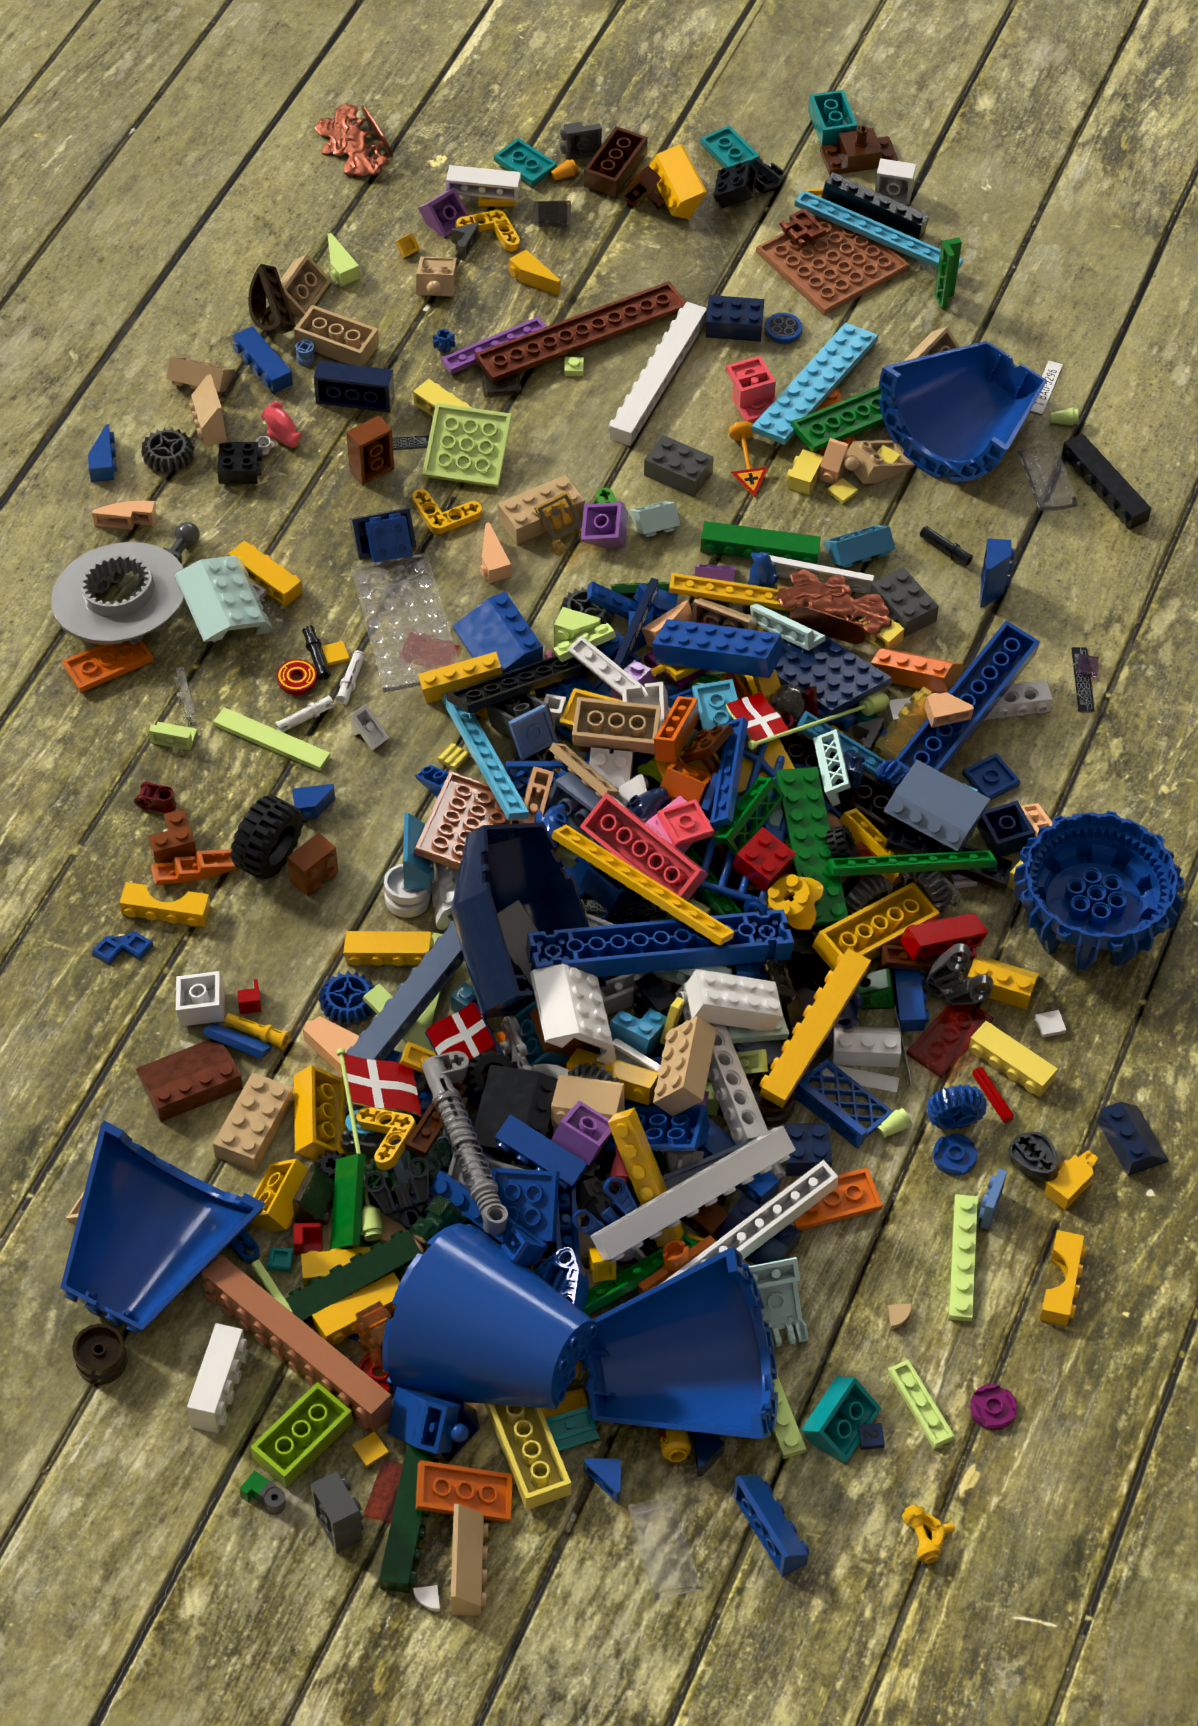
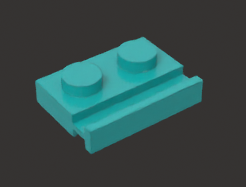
M588 1406L545 1419L558 1452L600 1439L595 1422L589 1415Z

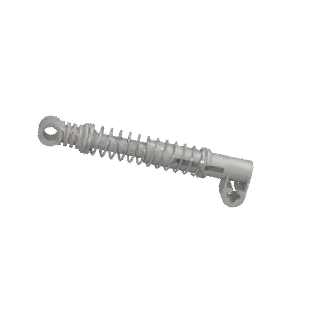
M460 1051L432 1056L424 1060L421 1067L433 1095V1106L437 1109V1115L441 1116L440 1122L444 1123L442 1128L446 1130L445 1136L449 1138L448 1143L452 1145L451 1150L455 1152L454 1158L458 1159L457 1165L461 1167L460 1172L464 1174L463 1180L467 1181L466 1187L470 1188L469 1195L477 1203L483 1218L484 1230L490 1235H500L506 1228L508 1210L501 1204L497 1194L498 1186L495 1177L492 1176V1170L489 1168V1163L483 1154V1148L480 1147V1141L477 1139V1134L471 1125V1119L468 1118L469 1115L461 1095L453 1086V1083L461 1082L466 1078L469 1064L468 1056ZM460 1152L462 1157L458 1158L456 1154ZM461 1159H463L464 1165L459 1164ZM466 1167L467 1172H463L462 1168ZM469 1174L471 1179H465V1175ZM470 1181H472L473 1183L472 1187L468 1186V1183Z

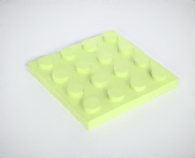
M436 403L422 476L499 488L512 414Z

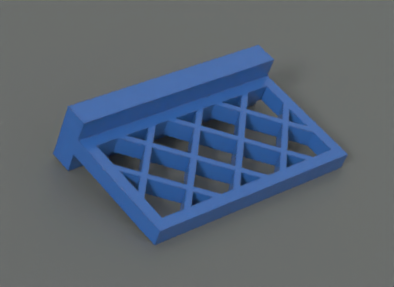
M506 761L507 774L516 790L524 796L529 778L526 779L523 775H530L534 766L554 772L550 787H553L556 779L569 772L568 766L559 761ZM511 769H520V771L516 773ZM554 769H562V771L556 772Z
M828 1059L806 1077L801 1078L796 1086V1100L825 1123H829L831 1128L856 1148H859L864 1143L865 1138L873 1133L894 1112ZM827 1068L834 1073V1077L823 1076L822 1071ZM809 1082H819L820 1088H814ZM823 1082L835 1083V1089L824 1088ZM839 1083L848 1084L851 1090L839 1089ZM825 1094L836 1095V1101H830L825 1097ZM840 1095L851 1096L852 1102H841ZM855 1096H863L867 1099V1103L856 1102ZM841 1108H853V1115L846 1114ZM857 1108L868 1109L869 1116L857 1115ZM872 1109L880 1110L884 1115L873 1116ZM858 1121H868L870 1127L865 1129Z

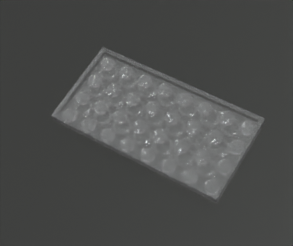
M428 553L350 567L383 693L421 686L418 674L459 662Z

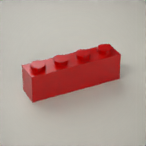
M976 913L962 914L958 917L910 925L905 929L900 942L911 959L916 960L943 954L958 943L965 944L969 948L981 946L988 931Z

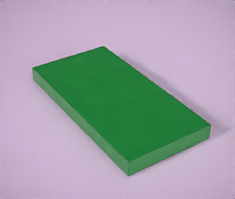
M358 1153L336 1159L330 1250L335 1248L346 1249L360 1245L365 1154Z

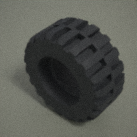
M267 795L258 799L256 804H253L250 810L246 812L244 819L238 825L237 832L234 834V841L231 844L232 851L230 852L234 865L261 880L272 878L274 874H277L282 866H285L287 857L293 853L294 848L298 844V839L302 833L301 828L303 827L301 811L274 795Z

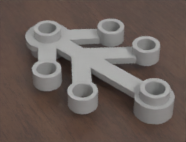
M514 1016L504 1017L501 1027L505 1034V1041L500 1043L503 1054L512 1053L511 1062L517 1064L515 1068L533 1071L532 1066L525 1058L528 1055L527 1047L518 1036L520 1027L517 1019Z

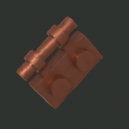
M805 209L790 215V222L787 223L785 220H782L779 223L782 231L789 235L792 241L800 247L806 245L805 238L812 242L826 235V229Z

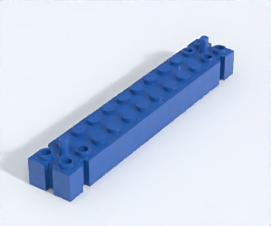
M784 909L767 911L766 915L762 916L759 915V912L711 916L735 931L733 938L720 946L701 933L694 931L687 924L677 919L554 930L553 935H546L545 931L528 932L526 954L528 962L531 963V971L566 964L583 972L593 974L596 977H608L765 962L766 957H772L773 961L791 959L794 940L790 929H787L788 921Z

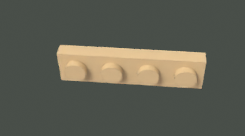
M552 743L549 750L555 755L554 758L561 763H565L571 773L582 778L581 781L585 785L596 790L597 796L602 798L607 793L617 798L620 791L566 744Z

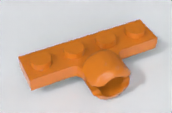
M709 1235L690 1249L689 1246H685V1242L682 1240L668 1241L662 1249L663 1266L638 1284L639 1295L664 1282L714 1244L716 1240Z

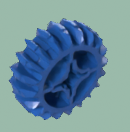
M348 970L345 975H342L340 972L337 974L338 977L331 975L330 981L324 982V987H321L319 995L320 1009L324 1011L325 1017H330L331 1022L338 1020L340 1026L343 1022H346L348 1026H350L351 1022H355L358 1025L360 1019L366 1022L367 1016H372L373 1009L363 1000V996L375 987L371 979L366 980L365 974L359 976L357 971L352 975Z
M960 1084L955 1087L943 1088L942 1091H936V1094L931 1095L930 1099L927 1100L926 1111L932 1125H936L937 1128L943 1127L944 1130L948 1128L954 1130L955 1128L961 1129L964 1126L969 1127L970 1124H976L977 1120L983 1119V1116L986 1114L987 1103L984 1094L976 1086L970 1087V1085L962 1086Z

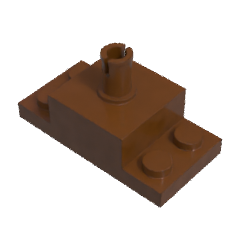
M858 125L854 131L839 133L838 144L820 147V153L829 176L832 173L844 174L877 169L880 158L899 161L890 137L877 138L874 129L868 128L865 125H861V130L860 125Z

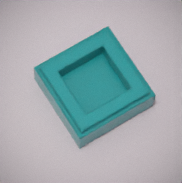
M271 1246L267 1270L290 1273L294 1249Z

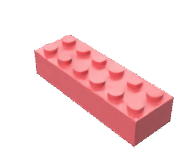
M607 793L604 794L580 825V828L612 854L686 901L690 899L708 875L694 861L615 797Z

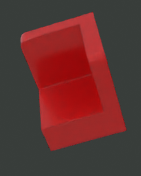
M258 979L253 980L254 988L237 991L240 1014L262 1012Z
M321 1223L294 1224L293 1245L295 1255H301L309 1251L322 1252Z

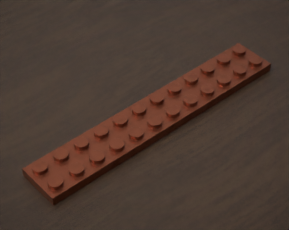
M668 281L475 353V360L491 382L494 383L677 314L679 309L684 307L686 301L671 282Z

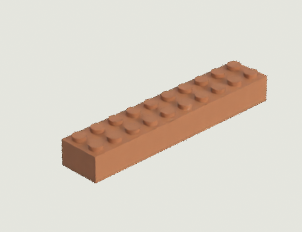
M221 1254L202 1272V1284L205 1289L204 1295L212 1304L217 1303L227 1317L235 1318L238 1321V1325L247 1332L249 1330L254 1334L258 1343L263 1346L266 1344L276 1358L279 1360L284 1359L288 1363L289 1368L294 1373L303 1375L305 1381L311 1387L319 1382L352 1410V1417L362 1430H368L371 1433L375 1431L376 1433L390 1418L392 1401L389 1392Z

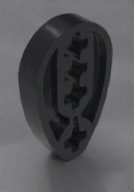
M1028 1132L1017 1136L1009 1146L1011 1161L1021 1172L1043 1181H1052L1058 1176L1059 1163L1056 1150L1046 1135L1039 1132ZM1031 1151L1035 1152L1036 1157H1032Z

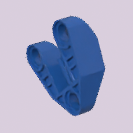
M613 1176L604 1182V1193L623 1216L637 1209L624 1180ZM613 1181L620 1183V1189L616 1194H612L609 1190V1186ZM611 1207L605 1209L600 1215L608 1225L620 1219V1216ZM579 1209L571 1217L572 1226L588 1236L605 1227L601 1221L597 1220L587 1210ZM580 1214L588 1216V1221L583 1227L577 1224V1217Z
M565 1247L543 1261L534 1273L580 1310H583L587 1301L589 1280L579 1256L571 1248ZM572 1255L571 1260L565 1264L567 1256Z

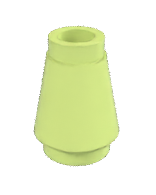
M1072 407L1051 412V423L1068 426L1078 424V409H1073Z
M903 1108L900 1110L896 1109L877 1129L882 1137L886 1138L907 1129L912 1121Z

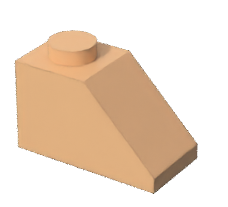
M830 438L820 466L819 480L834 484L841 479L846 469L844 467V459L847 457L848 452L847 443Z
M947 692L941 694L933 693L927 696L924 705L931 728L970 720L974 710L971 704Z

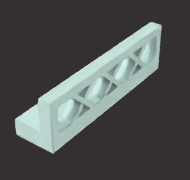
M757 603L750 606L751 616L757 618V626L768 632L780 633L781 638L809 651L825 641V635Z
M837 729L813 738L825 794L832 806L840 804L838 792L851 788ZM834 738L830 745L825 744V741ZM831 752H836V755L831 759ZM835 765L840 766L836 772H833L832 768ZM838 779L844 780L843 783L836 785Z

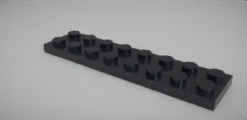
M555 655L448 692L446 696L448 702L465 712L476 713L484 707H493L496 703L510 701L513 697L527 695L530 691L544 689L550 684L561 683L567 678L581 676L582 673L590 670L574 657L561 662Z

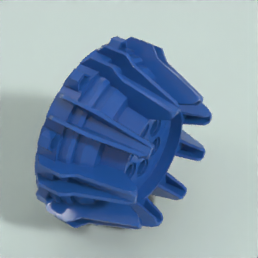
M1107 811L1104 814L1094 812L1072 814V817L1059 815L1053 818L1052 826L1041 827L1036 838H1029L1026 847L1022 848L1019 859L1024 864L1016 867L1013 880L1016 883L1014 897L1022 902L1029 918L1027 926L1034 928L1043 949L1047 953H1052L1061 942L1065 941L1076 945L1074 955L1075 967L1081 970H1088L1094 961L1096 962L1099 950L1110 949L1111 959L1116 967L1124 965L1142 950L1150 951L1155 936L1160 932L1164 933L1167 929L1174 928L1177 915L1180 913L1183 899L1179 896L1178 892L1184 889V878L1180 876L1181 868L1174 864V853L1164 847L1165 839L1160 834L1154 835L1148 831V828L1130 819L1121 818L1116 812Z

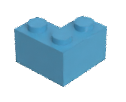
M649 1009L641 1019H638L620 1010L610 1021L609 1028L612 1041L617 1038L643 1055L648 1056L660 1042L667 1016Z

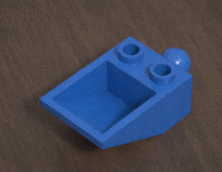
M396 1387L387 1433L416 1448L440 1454L450 1452L452 1441H465L469 1431L464 1424L457 1423L460 1409L459 1404L404 1387Z

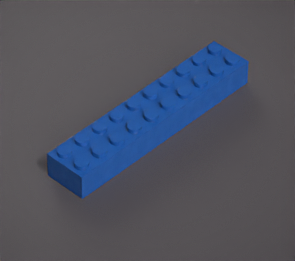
M1006 620L948 692L973 706L974 710L971 719L931 728L927 718L894 761H897L898 764L909 771L915 761L919 760L943 773L1034 658L1040 641Z

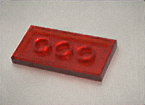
M949 1004L907 1049L906 1055L942 1078L968 1050L972 1035L985 1021L992 1023L993 1017L974 1004Z

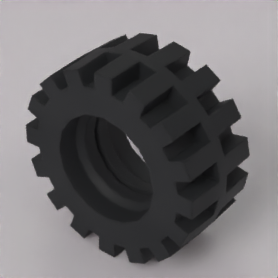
M841 825L827 831V843L829 844L828 848L831 851L832 857H858L854 837H852L851 831L849 832V828L846 825Z

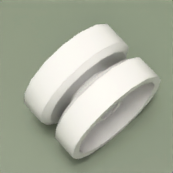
M403 864L392 867L386 873L384 878V898L386 907L392 914L411 918L421 915L429 908L431 903L430 889H404Z

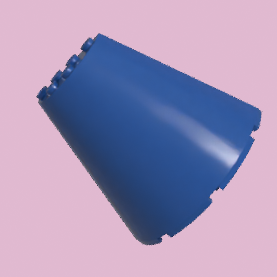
M984 341L884 366L879 380V388L881 389L879 405L885 426L895 444L897 442L904 449L903 454L918 468L937 478L945 477L949 478L950 481H970L987 474L1001 462L1047 380L1023 364L1016 366L1013 363V357L990 342Z
M103 1120L60 1288L66 1292L64 1297L73 1302L79 1300L84 1303V1307L90 1313L98 1317L103 1314L111 1324L119 1328L123 1324L126 1326L125 1329L138 1334L263 1211L266 1204L247 1193L240 1197L230 1192H224L156 1157L155 1154L143 1146L132 1142V1138L124 1130Z
M462 1223L444 1228L427 1242L430 1247L423 1255L418 1253L415 1256L393 1298L392 1304L396 1308L392 1320L387 1318L382 1351L383 1369L389 1373L387 1384L390 1390L395 1395L396 1387L400 1386L446 1401L557 1409L559 1403L565 1398L566 1389L570 1381L576 1376L577 1370L574 1366L578 1360L585 1358L587 1347L591 1339L596 1336L599 1324L526 1265L513 1262L502 1246L480 1228Z
M734 1247L728 1248L593 1319L599 1324L597 1334L591 1339L587 1347L586 1356L581 1362L583 1369L588 1370L589 1379L585 1380V1389L590 1397V1403L588 1404L589 1415L594 1421L755 1439L770 1437V1431H774L778 1412V1392H774L775 1384L772 1381L777 1379L774 1348L769 1323H763L764 1314L761 1310L765 1308L758 1286L748 1264H742L743 1257Z

